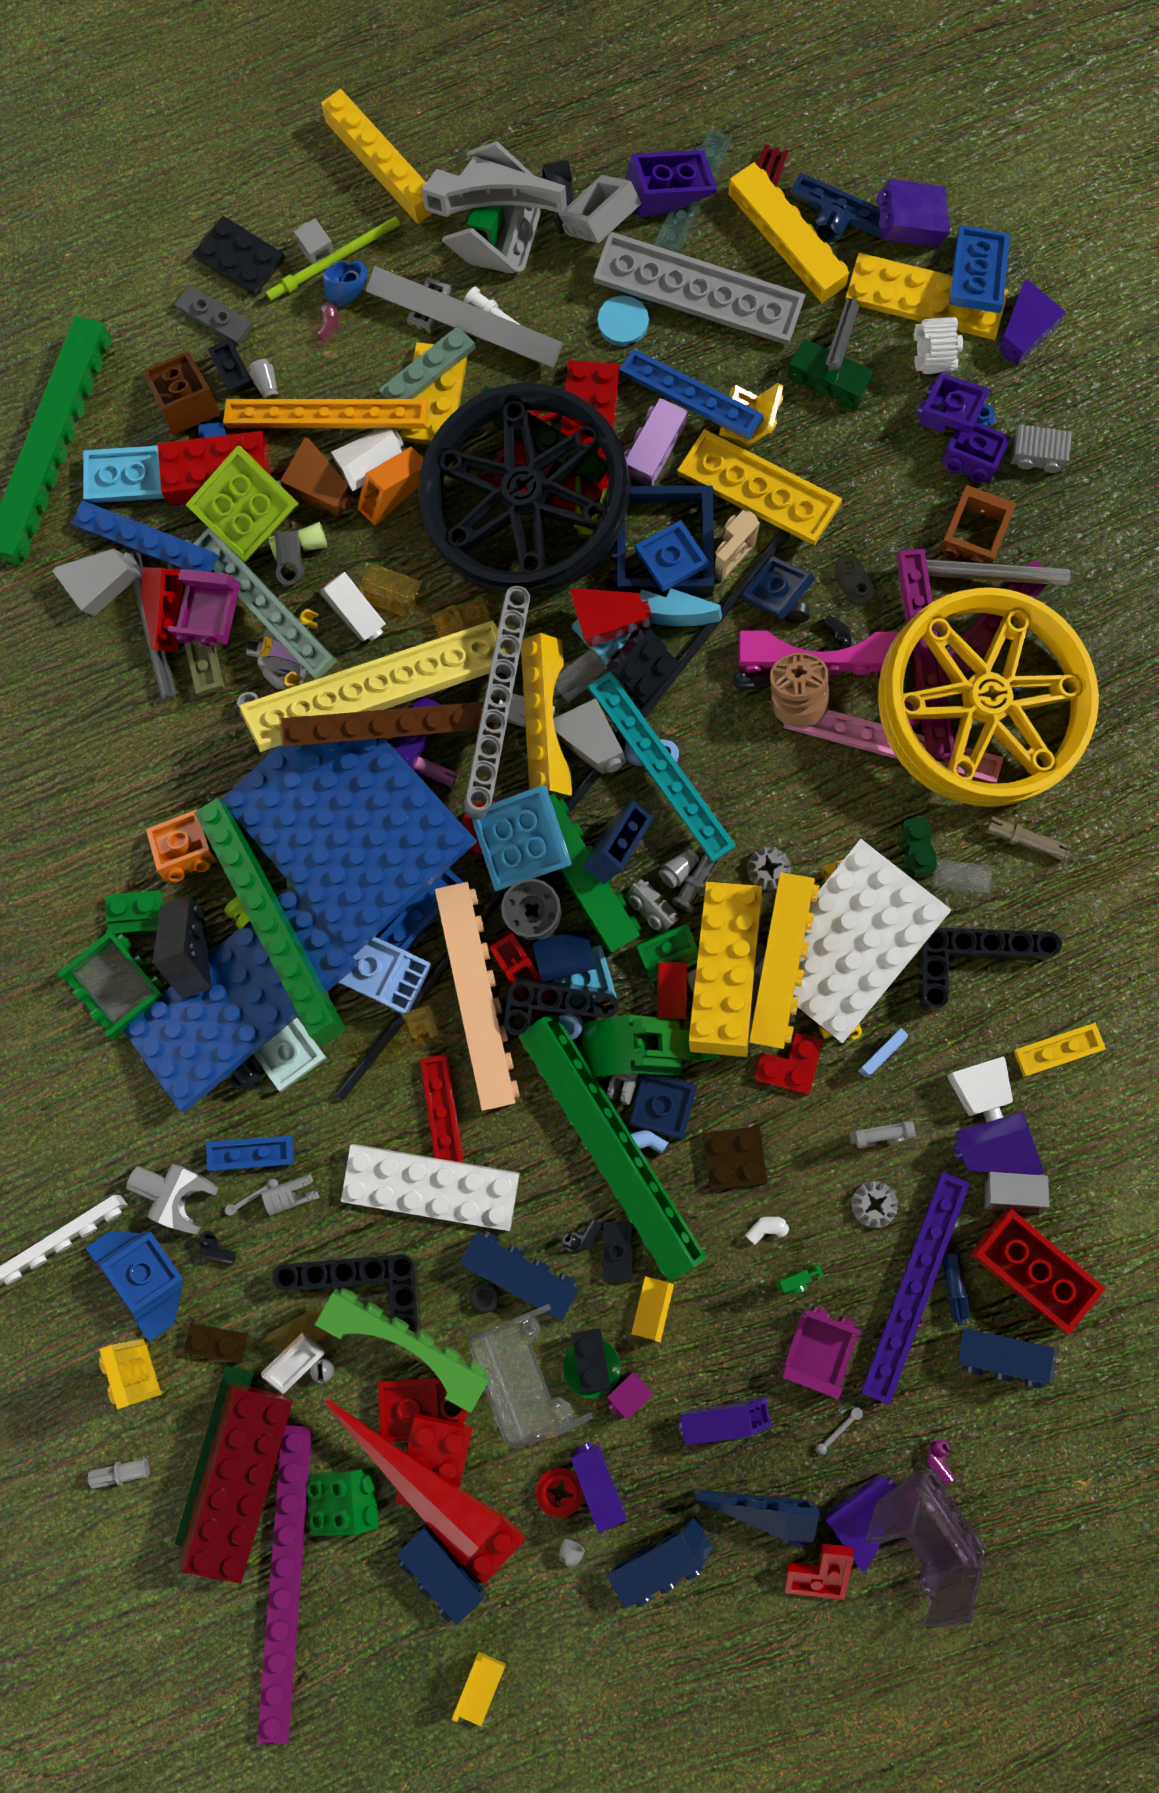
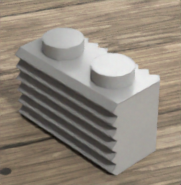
M1023 424L1019 425L1013 437L1010 464H1016L1021 469L1044 468V471L1048 473L1063 471L1069 462L1072 432L1045 429L1044 427H1029Z

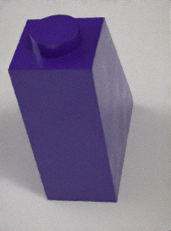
M1026 279L1017 296L998 350L1005 359L1012 361L1018 366L1059 327L1066 312Z
M1023 1112L956 1131L958 1143L953 1144L958 1160L965 1161L968 1171L1034 1175L1044 1173Z
M766 1396L689 1410L680 1414L681 1420L679 1422L680 1433L684 1437L686 1445L752 1437L771 1427Z
M588 1441L574 1448L576 1453L571 1454V1460L599 1533L626 1521V1509L599 1443L592 1445L591 1441Z
M880 1473L823 1515L843 1546L853 1547V1560L862 1573L868 1569L902 1504V1501L897 1496L901 1492L899 1487L891 1477L885 1479Z

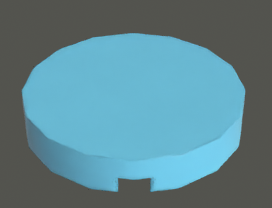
M625 295L613 297L606 301L600 308L597 318L598 328L604 340L612 345L621 347L639 342L647 333L649 325L648 312L643 303L634 297Z

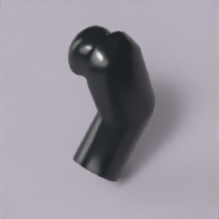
M829 614L822 626L833 632L834 645L837 650L849 648L852 643L850 628Z
M741 671L733 677L735 681L734 686L740 691L760 690L771 687L770 673L748 678L747 673Z
M590 1219L583 1232L566 1233L562 1238V1244L568 1251L572 1252L587 1250L593 1245L603 1225Z
M205 1231L200 1235L199 1247L207 1261L230 1266L234 1265L236 1252L222 1249L217 1237L211 1231Z

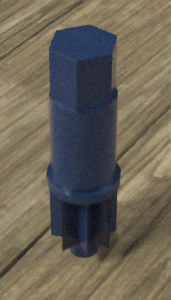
M946 1254L943 1256L951 1317L952 1320H957L958 1326L966 1325V1319H970L960 1254Z

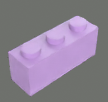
M661 398L656 406L652 405L649 408L645 418L647 421L643 428L639 427L635 434L634 446L632 449L628 448L624 453L628 463L630 478L646 486H653L687 424V410Z

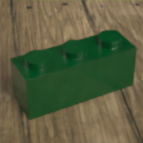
M803 339L789 365L787 377L798 385H805L814 389L819 395L829 396L838 400L843 406L858 409L871 384L874 371L843 357L839 370L833 369L830 371L828 370V365H826L829 350Z

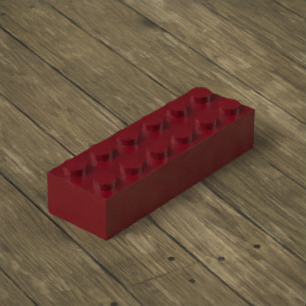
M230 1382L178 1561L182 1573L242 1584L293 1403L287 1395Z

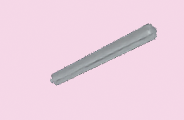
M926 560L929 576L1068 585L1070 581L1069 569Z

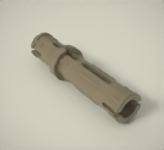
M994 816L990 818L987 824L986 833L1006 839L1009 844H1019L1063 862L1069 856L1070 851L1068 850L1071 849V845L1022 828L1021 824L1016 823L1014 825Z

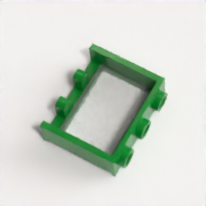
M108 931L59 971L57 975L70 984L74 989L73 994L91 1010L90 1015L93 1019L104 1026L107 1030L104 1032L106 1036L117 1040L131 1022L136 1020L164 996L163 989L166 986L156 975L151 977L146 970L149 965L139 954L133 955L129 950L132 944L122 933L116 935L112 931Z

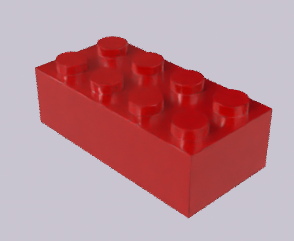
M262 431L157 444L161 493L169 506L187 504L237 446H241L271 476L269 447Z
M1013 1209L1004 1210L969 1253L974 1260L1060 1333L1070 1335L1106 1289Z

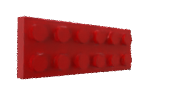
M568 360L565 390L575 394L597 409L614 430L620 364ZM562 416L561 432L569 437L582 427L569 418ZM588 437L582 443L588 444L593 438ZM600 448L596 452V454L606 460L605 455L602 449ZM609 471L596 488L581 479V495L599 503L603 490L605 488L608 489ZM571 474L561 486L575 492L576 475ZM554 495V507L576 511L575 504Z

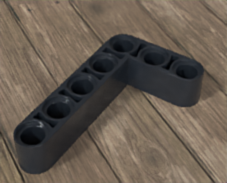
M936 928L931 936L938 939L939 948H931L926 941L918 950L919 1005L927 1012H936L948 1002L949 958L1046 961L1060 952L1062 948L1061 938L1056 933L1050 931ZM957 937L966 940L968 945L966 950L957 947L955 943ZM985 938L994 941V951L988 950L984 946ZM1013 939L1022 942L1024 947L1022 952L1013 948ZM1041 940L1050 943L1052 948L1050 953L1042 950ZM928 964H935L939 968V976L935 977L929 974L927 970ZM933 991L939 995V1004L935 1005L929 1002L927 998L928 992Z
M399 1254L279 1265L273 1272V1284L276 1288L283 1291L389 1282L391 1320L394 1317L401 1320L404 1318L409 1319L413 1323L414 1333L418 1335L421 1330L418 1266L416 1260L410 1255ZM401 1259L407 1260L410 1264V1271L406 1276H401L396 1271V1264ZM373 1261L381 1266V1273L377 1278L370 1277L367 1272L369 1264ZM343 1264L349 1265L352 1269V1276L347 1281L342 1280L339 1276V1269ZM316 1266L323 1271V1278L319 1283L313 1282L310 1277L311 1270ZM286 1269H290L294 1273V1281L290 1285L284 1284L281 1278L283 1271ZM402 1289L409 1290L412 1295V1300L407 1306L400 1304L397 1298L399 1291Z

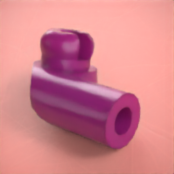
M941 1439L934 1440L930 1444L927 1465L945 1487L955 1479V1476L945 1465L947 1452H950V1445L947 1441Z

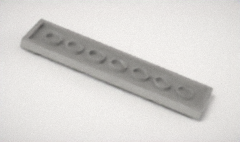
M610 232L593 277L594 283L788 346L806 295L614 232Z

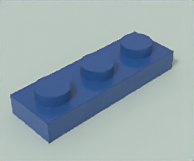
M292 1135L206 1142L207 1171L295 1165Z

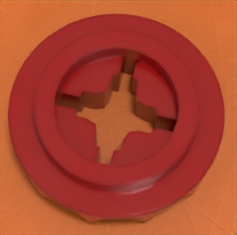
M553 1468L540 1478L536 1488V1498L540 1508L546 1514L555 1518H564L572 1515L580 1507L583 1499V1490L575 1473L566 1468ZM561 1480H564V1490L573 1496H562L559 1504L555 1505L556 1495L547 1490V1488H557Z

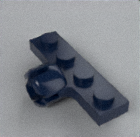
M803 173L799 174L790 190L789 198L819 212L813 227L821 240L826 231L830 233L826 242L839 240L848 226L856 227L878 238H882V230L879 227L880 209L878 206Z

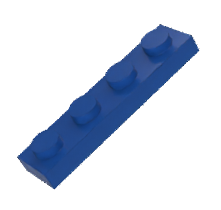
M447 869L402 911L379 939L407 951L440 914L435 889L464 882Z

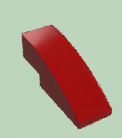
M508 931L487 944L509 982L517 977L541 980L540 975L512 931ZM518 986L514 989L519 998H524L528 994V988L525 986ZM549 990L544 991L541 995V999L545 1002L554 1000ZM532 1009L531 1016L535 1019L546 1011Z

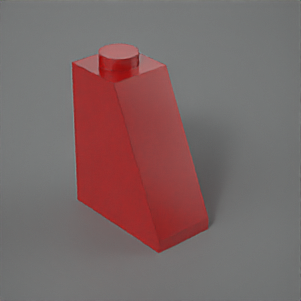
M579 588L570 590L584 640L589 647L630 634L641 626L651 627L648 617L653 616L649 602L648 600L643 602L639 593Z

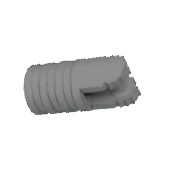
M628 1073L611 1076L606 1093L609 1100H615L621 1081H624L620 1101L624 1105H629L638 1074Z
M311 1174L262 1191L263 1202L268 1214L272 1216L319 1198V1194L315 1190L295 1195L294 1190L311 1184L313 1181Z

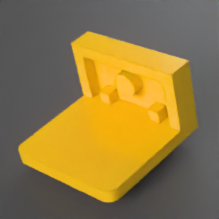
M777 383L759 396L737 385L731 388L729 397L762 413L764 420L750 440L722 426L719 436L746 448L765 435L772 433L777 424V410L783 401V385Z

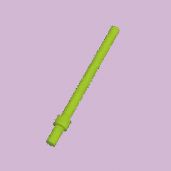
M395 216L293 276L289 274L281 279V283L265 292L267 297L272 301L287 291L288 293L298 289L299 284L399 227V220Z

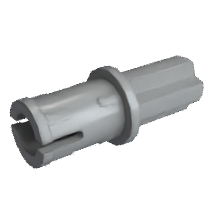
M143 1458L142 1460L123 1464L118 1461L115 1462L114 1466L91 1470L88 1473V1484L91 1488L116 1483L118 1486H122L126 1481L148 1478L150 1474L148 1460Z

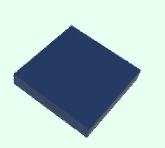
M772 556L741 593L740 597L742 601L783 620L794 604L798 602L815 581L812 573Z
M586 928L532 942L541 982L597 969Z
M642 1074L628 1125L683 1140L697 1084L664 1075Z

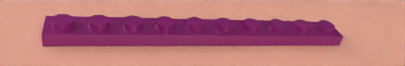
M286 1424L280 1446L257 1742L287 1744L290 1740L307 1515L308 1474H310L313 1426Z

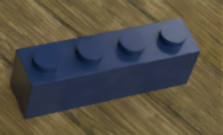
M486 1230L483 1235L476 1233L459 1264L562 1321L579 1289L574 1286L576 1280L562 1272L557 1277L548 1272L551 1266L538 1259H535L533 1263L523 1258L525 1255L524 1251L511 1244L508 1249L498 1244L500 1238Z

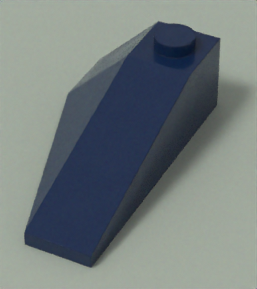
M694 1489L695 1500L782 1540H788L787 1544L790 1546L805 1547L806 1542L814 1543L819 1508L812 1500Z

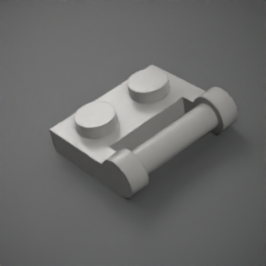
M913 1121L855 1130L849 1133L851 1145L856 1144L860 1149L877 1146L876 1142L887 1140V1143L890 1144L905 1141L904 1137L906 1139L916 1138Z

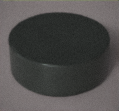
M798 601L784 619L791 623L807 622L810 617V607Z
M488 1283L477 1285L470 1294L472 1307L480 1313L493 1311L500 1299L498 1290Z

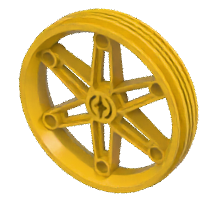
M975 588L958 591L935 600L924 607L901 629L890 645L882 665L878 687V706L882 728L887 741L898 760L914 778L945 798L975 806L993 807L1015 804L1030 799L1057 784L1074 768L1085 752L1094 732L1098 715L1099 692L1094 666L1088 651L1074 629L1058 613L1044 603L1016 591L1000 588ZM968 613H987L1003 616L983 660L950 627L946 619ZM1010 620L1015 621L1018 628L1013 627ZM932 628L939 631L940 637L934 635ZM1027 628L1042 639L1051 649L1060 663L1064 675L1015 676ZM922 637L952 684L903 694L904 675L908 659L915 645ZM1005 638L1011 640V644L1001 676L990 671ZM947 644L976 673L969 680L966 679L946 650L945 646ZM1062 684L1068 687L1069 693L1064 691ZM1049 687L1050 694L1014 700L1012 688ZM962 694L964 706L926 707L925 701ZM904 701L912 704L913 711H909L905 707ZM1070 701V718L1066 735L1058 751L1053 756L1023 710ZM1007 714L1031 748L1028 751L999 721ZM961 718L948 768L937 762L922 746L910 725L909 719ZM974 718L985 724L970 757L964 755ZM992 735L1032 775L1016 782L1000 784L972 780ZM1036 757L1041 759L1043 767L1037 764ZM957 766L964 770L965 777L957 773Z

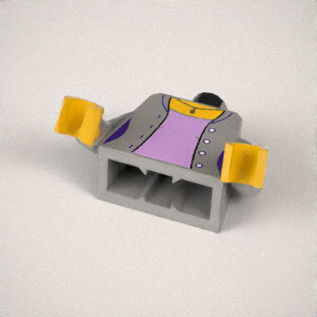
M309 609L304 610L300 617L297 618L307 629H317L318 624L312 621L314 617H318V614ZM269 629L265 631L263 642L248 641L246 654L258 657V666L263 672V676L275 688L289 689L303 684L306 674L305 667Z

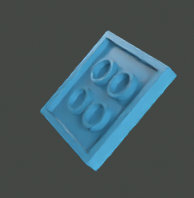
M541 785L490 805L486 816L481 819H472L495 891L511 887L520 880L534 879L572 865L546 785Z

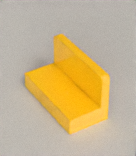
M645 1276L631 1332L632 1335L661 1342L674 1287L673 1283Z
M478 1651L455 1708L452 1721L457 1722L459 1717L478 1726H482L504 1671L505 1663Z

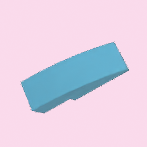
M671 588L667 597L643 589L640 592L643 602L647 600L649 602L653 616L648 618L650 623L696 626L719 622L722 618L720 605Z

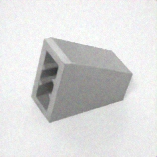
M115 549L55 567L52 570L80 610L96 616L141 575L135 568L137 563L133 557L127 552L123 554Z
M596 698L553 719L558 741L601 774L614 772L620 769L622 764L626 763L624 753Z

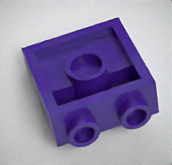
M940 373L936 383L931 382L926 394L927 401L922 400L917 411V416H920L919 424L943 433L946 427L949 426L971 434L991 389Z
M977 422L971 434L956 429L941 465L946 466L947 470L951 473L961 472L970 476L975 483L985 482L990 484L1011 436Z

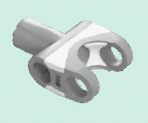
M172 1163L166 1177L137 1166L128 1179L126 1189L154 1201L147 1215L151 1220L173 1229L198 1235L201 1227L193 1223V1220L186 1214V1200L191 1194L199 1191L216 1195L219 1187L200 1174Z

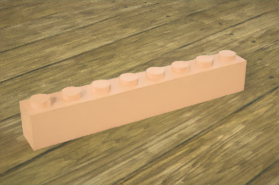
M468 882L437 888L435 893L481 1109L485 1111L516 1104L514 1098L520 1097L517 1081L510 1080L508 1071L514 1069L511 1053L504 1052L502 1043L508 1041L505 1025L499 1026L497 1015L502 1014L498 997L493 998L491 987L496 986L493 970L487 971L485 960L490 959L487 942L481 943L479 936L480 932H484L481 915L475 916L473 908L474 905H478L475 888L469 889Z

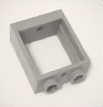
M601 175L572 201L562 214L559 213V216L563 222V229L569 236L600 243L642 203L631 181Z

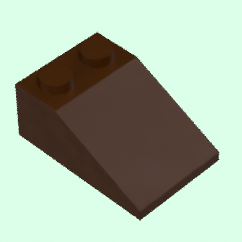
M189 351L141 371L173 435L186 432L195 425L209 422L214 417L221 415L212 392Z

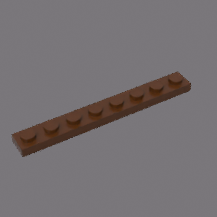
M484 702L279 718L282 747L478 730ZM495 723L486 724L490 729L498 728Z

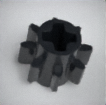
M252 1058L250 1061L246 1060L231 1073L232 1076L228 1078V1081L235 1090L240 1091L243 1088L246 1092H249L262 1082L263 1078L259 1073L264 1069L256 1059Z

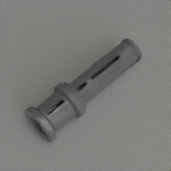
M705 853L692 875L684 879V886L677 897L672 898V904L683 912L692 914L694 912L693 906L700 895L705 894L706 882H708V879L722 858L712 863Z

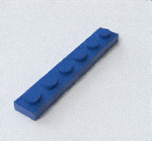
M635 349L632 350L619 369L622 376L750 440L764 420L763 414Z
M83 500L71 522L74 527L179 569L212 572L219 557L213 551Z

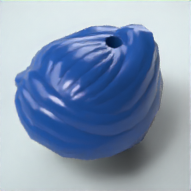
M339 261L328 267L323 272L326 299L333 305L340 307L351 303L362 292L367 282L366 266L361 261H353L350 264L346 261Z

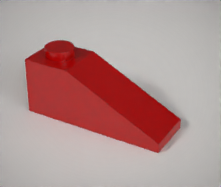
M143 567L141 599L151 647L153 650L178 652V641H176L174 635L168 632V627H177L181 609L183 582L178 579L180 571Z

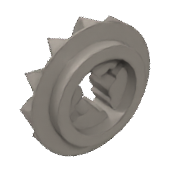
M763 847L751 855L747 863V874L750 881L755 886H762V890H776L780 872L791 874V862L788 860L786 853L781 852L776 847ZM766 858L770 861L771 865L778 866L773 870V879H771L768 871L761 870V868L765 867Z
M871 1181L864 1183L855 1191L852 1198V1210L857 1220L863 1225L871 1228H880L890 1224L897 1215L899 1202L894 1190L885 1183ZM867 1194L875 1200L885 1198L880 1204L883 1215L877 1210L865 1212L871 1204Z

